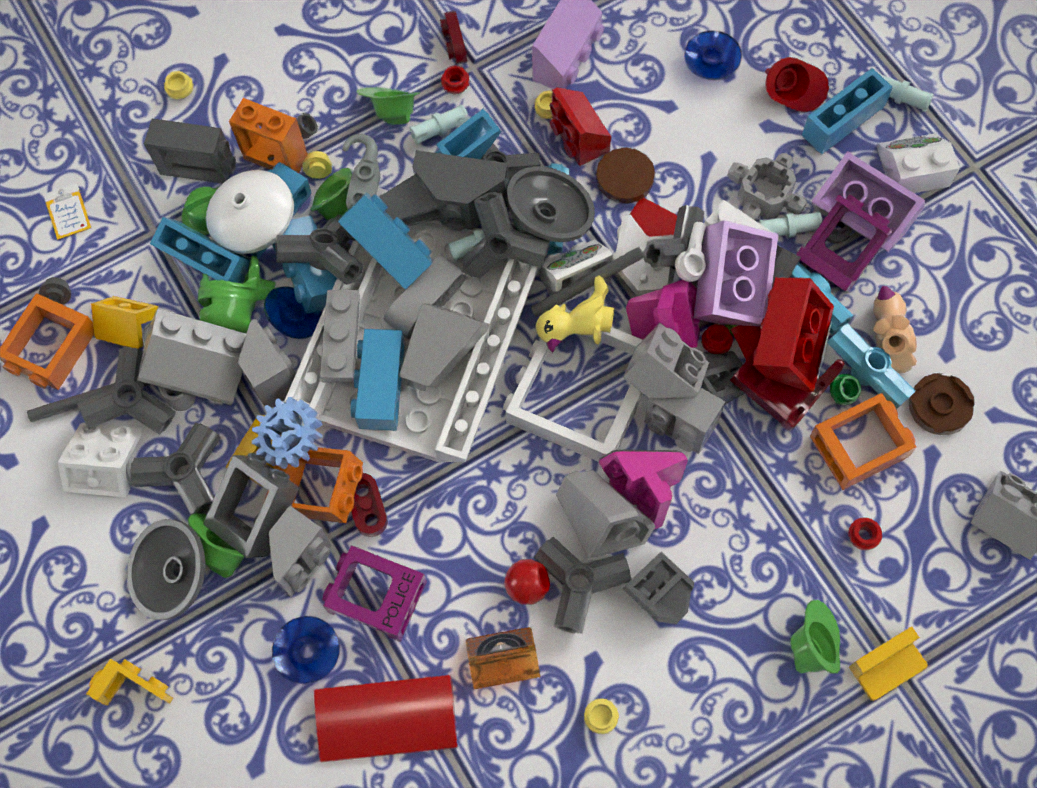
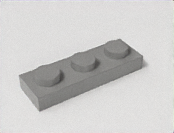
M327 290L320 372L322 382L354 383L360 305L359 290Z

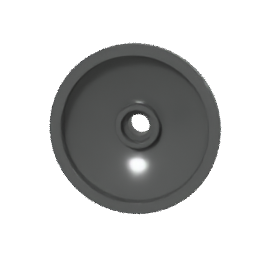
M543 166L528 167L514 174L507 185L505 200L510 214L522 228L538 238L554 242L573 241L585 235L594 221L595 208L589 193L577 180L562 171Z
M163 519L149 525L135 541L128 560L127 583L134 604L147 617L158 620L176 618L187 611L196 600L203 585L206 562L202 543L193 528L179 520Z

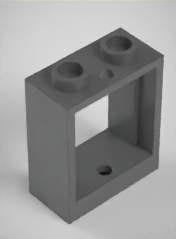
M151 119L144 145L160 175L223 184L229 179L230 174L235 172L236 158L232 155L229 141H226L221 128Z
M255 453L233 455L203 523L204 526L246 558L267 557L270 555L269 531L287 508L292 506L300 488L289 480L290 476L287 473L273 469L266 464L267 460L263 456ZM250 477L269 490L253 529L233 515Z

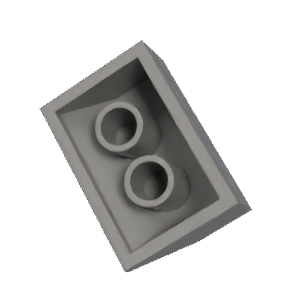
M157 308L148 328L137 380L231 405L243 372L238 361L246 334Z

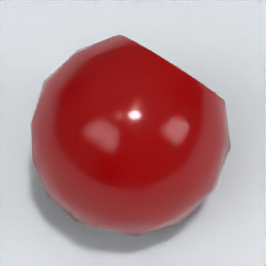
M521 559L513 563L506 572L504 586L508 596L514 602L522 605H534L543 600L548 593L550 579L542 563L532 559Z

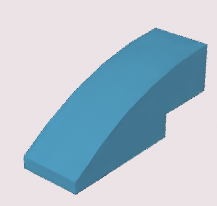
M483 108L436 144L439 150L435 153L481 159L500 135L501 130Z

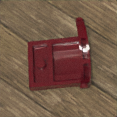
M752 353L730 381L775 418L783 428L791 431L840 373L845 363L837 359L819 378L817 376L814 392H806L766 378L753 366Z

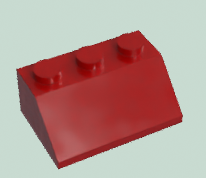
M775 277L773 288L768 294L766 315L760 326L761 335L758 347L753 352V366L766 378L806 392H814L834 305L811 278Z

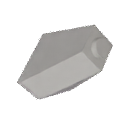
M422 303L399 377L409 380L408 386L426 391L427 387H438L487 332L490 324L480 320L476 321L473 317L440 306Z
M594 470L569 473L563 478L556 493L589 559L644 545L656 527L650 518Z

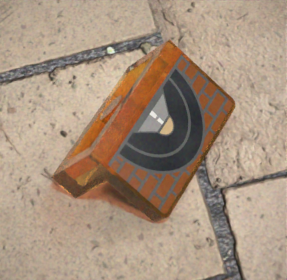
M531 627L466 639L468 662L474 690L541 677Z

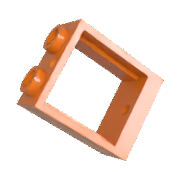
M243 98L230 118L229 123L244 160L269 170L273 169L278 162H281L299 173L302 169L303 160L308 153L297 119ZM270 157H274L272 161L268 160Z
M36 293L0 346V360L4 363L2 367L15 376L19 377L21 373L29 376V381L43 389L48 385L59 390L94 336L93 322L88 316ZM43 318L71 329L46 369L19 357Z
M883 393L815 425L810 434V438L842 490L908 458L917 447L913 433L909 428L902 425L895 405L891 401H887ZM874 410L897 448L856 468L833 430Z
M318 447L317 451L310 449L307 452L310 460L306 461L303 458H299V467L295 468L288 463L287 468L282 469L275 465V469L287 473L290 476L289 480L298 487L306 464L340 468L329 507L294 503L295 499L291 507L308 519L346 524L348 515L354 506V494L357 484L363 474V462L352 452Z

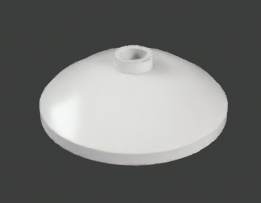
M250 170L239 173L225 181L212 196L206 213L208 231L218 245L233 253L249 254L261 251L275 243L276 235H283L287 230L294 211L292 193L286 183L279 176L271 172Z

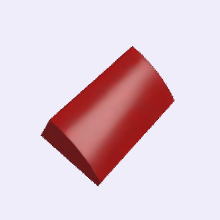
M451 675L314 689L316 731L321 763L458 748Z

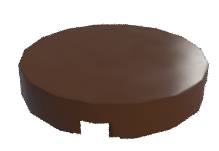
M627 147L613 149L605 154L598 163L596 172L597 185L603 195L610 200L613 198L614 200H619L618 203L624 204L638 202L646 197L651 191L655 178V169L649 157L637 149Z
M933 373L923 377L914 386L915 392L909 397V411L914 421L925 431L935 435H951L961 431L972 419L973 406L975 405L974 396L969 387L959 378L952 375L950 377L942 375L943 373Z

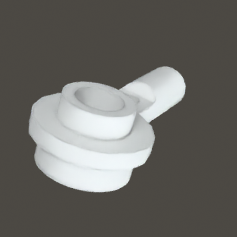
M695 222L693 224L688 249L680 253L675 260L677 274L687 282L698 280L706 268L705 255L701 252L706 225L702 222Z

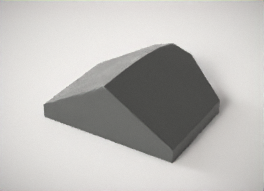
M727 351L722 354L702 352L705 359L709 362L701 385L704 390L725 401L724 405L745 394L730 381L743 365L734 351Z
M660 552L624 586L623 590L656 621L677 624L688 613L694 581L665 554Z

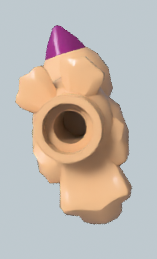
M882 286L873 305V313L877 319L873 331L876 333V345L890 355L891 367L897 373H905L911 370L917 362L913 355L917 347L916 336L913 327L909 324L910 321L905 317L907 308L903 297L887 286Z

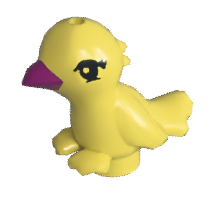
M600 275L595 277L594 292L591 297L578 304L570 313L565 312L566 304H563L561 307L556 304L538 318L536 322L537 334L541 340L546 342L548 349L552 353L558 344L569 335H593L595 344L599 345L602 332H611L614 308L604 306V300L609 289L604 278Z

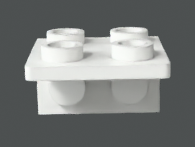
M81 423L57 462L64 492L126 498L130 491L126 464L142 435L141 429L102 424L88 429L86 423Z

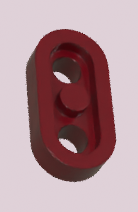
M456 11L445 12L444 19H440V26L443 37H449L450 42L446 43L449 60L454 59L456 64L467 62L466 49Z
M363 473L355 490L354 506L351 513L358 531L364 536L375 537L386 529L388 517L375 479L371 475ZM361 488L368 489V493L365 496L357 495ZM370 517L377 518V523L373 526L366 524Z

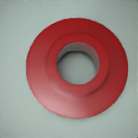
M460 66L448 67L441 77L443 89L451 94L464 92L470 83L468 73Z
M716 324L711 325L703 332L701 343L708 352L722 354L730 350L733 338L727 327Z
M863 517L856 519L850 525L848 536L850 542L856 548L867 551L879 545L882 540V530L876 521ZM859 531H867L870 535V539H862L859 535Z

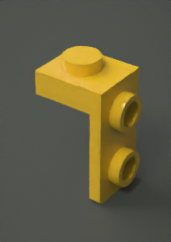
M110 658L103 670L101 669L94 674L89 683L90 689L86 693V695L97 702L108 706L125 679L129 678L170 704L173 700L172 696L165 693L169 686L151 676L149 681L141 678L138 674L142 669L126 659L119 664Z

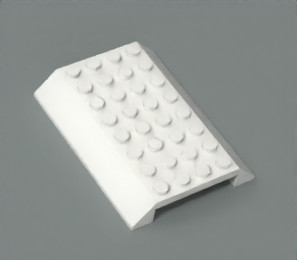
M378 188L377 196L383 195L388 190ZM439 220L409 226L410 231L407 234L415 242L420 239L430 248L432 253L429 256L432 258V261L439 255H442L465 272L460 262L461 259L454 261L448 243L472 235L473 230H451L447 226H443ZM519 229L520 232H524V233L530 234L529 232H527V231H525V230ZM353 241L349 253L363 264L362 273L355 282L348 285L337 279L332 290H359L358 344V340H363L364 329L396 330L384 321V315L405 289L358 241ZM506 258L500 260L480 279L471 277L466 273L464 283L446 302L443 308L475 318L476 321L486 322L490 324L489 328L438 387H427L426 391L408 386L409 380L402 378L397 431L359 429L355 418H351L352 399H357L358 388L354 387V383L321 381L320 372L326 305L284 402L286 403L288 397H292L296 401L303 400L309 407L317 411L318 414L315 418L320 420L322 425L436 462H466L539 267ZM404 336V339H405L404 359H405L406 352H407V349H408V346H409V343H410V340H411V339H407V338ZM356 348L355 369H360L361 359L357 358Z

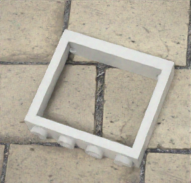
M611 328L610 333L602 332L600 342L633 355L636 347L643 340ZM585 335L593 339V335ZM535 340L529 357L532 359L528 367L523 366L516 380V383L519 385L515 393H509L505 400L503 410L506 411V423L598 462L604 455L613 450H618L643 393L632 384L630 385L604 443L523 410L521 407L549 351L546 342Z

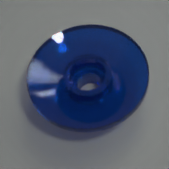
M708 30L696 34L688 41L685 47L684 59L687 67L696 76L706 80H721L737 71L741 64L742 51L738 42L729 34Z
M277 287L268 293L264 301L265 315L270 324L280 333L294 339H307L313 336L322 315L321 310L306 313L303 304L298 303L296 300L294 287Z
M301 616L287 622L276 634L272 645V658L276 669L287 680L298 684H311L325 678L335 667L340 653L339 639L334 629L323 619L314 616ZM313 647V655L309 658L303 657L302 652L304 648Z

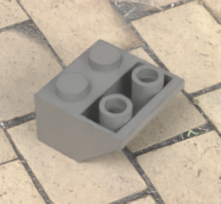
M254 319L249 324L238 364L263 406L273 407L275 406L276 399L285 400L296 372L284 350L281 351L276 343L277 340L269 327L262 328L258 321Z
M659 323L636 347L623 378L648 398H695L699 394L709 362L699 350L691 348L683 342L673 329L666 328Z
M700 388L699 394L695 398H649L644 422L648 424V428L654 433L661 436L665 434L674 439L676 445L687 452L694 451L699 454L718 425L725 401L703 388Z
M1000 470L975 510L971 524L1031 560L1037 552V492L1025 486V482L1020 477L1011 473L1007 475Z
M291 506L287 508L269 531L274 580L288 596L292 597L296 591L299 593L306 587L310 580L309 574L316 565H322L331 551L329 548L332 545L322 528Z

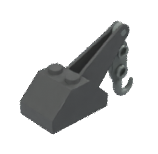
M355 134L350 136L342 147L343 151H348L349 147L357 142L363 143L366 146L364 157L355 166L346 198L348 210L366 192L371 197L374 194L377 195L381 177L377 161L378 147L375 140L369 135ZM416 150L412 166L414 175L379 196L388 206L385 212L393 220L399 217L408 227L439 220L443 226H447L451 230H473L481 225L474 204L476 198L491 192L502 193L507 208L505 192L510 181L508 163ZM343 227V230H344V232H345L347 238L350 239V240H353V241H357V240Z

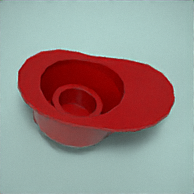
M786 57L780 59L765 71L767 75L765 81L766 91L769 97L777 103L796 111L808 112L821 106L827 98L829 91L827 76L821 69L794 57Z

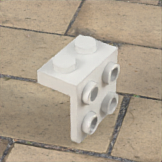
M623 215L621 225L617 230L618 244L612 261L638 246L644 251L647 242L650 240L670 239L674 235L647 237L631 215ZM643 258L621 270L618 274L636 296H641L673 283L675 269L670 267L652 268Z

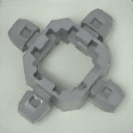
M782 153L774 161L768 157L760 158L755 161L750 170L747 169L748 166L741 163L732 164L727 176L735 183H741L738 198L741 206H743L742 212L756 221L759 216L765 219L776 218L783 207H786L787 211L794 214L802 213L807 201L798 193H792L796 183L794 171L790 170L793 164L792 156ZM765 177H768L770 183L776 186L778 184L782 185V192L775 199L770 197L769 200L764 199V194L758 191L752 192L753 183L759 178L764 180Z

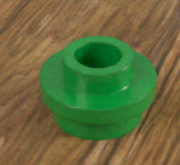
M840 374L830 384V393L836 403L850 405L860 396L861 385L854 376Z

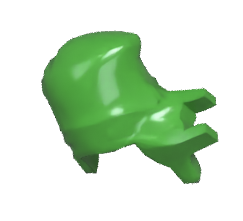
M251 256L248 272L243 283L209 280L207 274H202L203 278L200 281L197 298L198 302L204 307L199 311L200 321L247 334L256 301L276 300L277 288H275V281L260 277L258 258Z

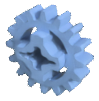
M288 397L285 403L278 398L275 402V408L266 405L265 411L267 414L265 416L257 415L256 418L261 424L252 428V431L258 434V437L252 440V444L259 447L256 453L263 456L267 463L272 466L277 465L282 469H286L289 463L296 468L299 467V458L308 461L310 458L307 452L310 449L318 450V447L313 443L315 439L322 438V434L316 431L317 428L322 426V422L315 418L318 414L317 411L309 407L303 400L296 401L294 398Z

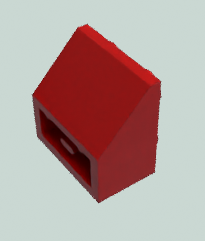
M558 87L552 89V103L549 104L552 113L550 126L556 136L560 135L563 139L567 155L570 158L574 157L578 165L582 166L610 152L611 135L584 93Z

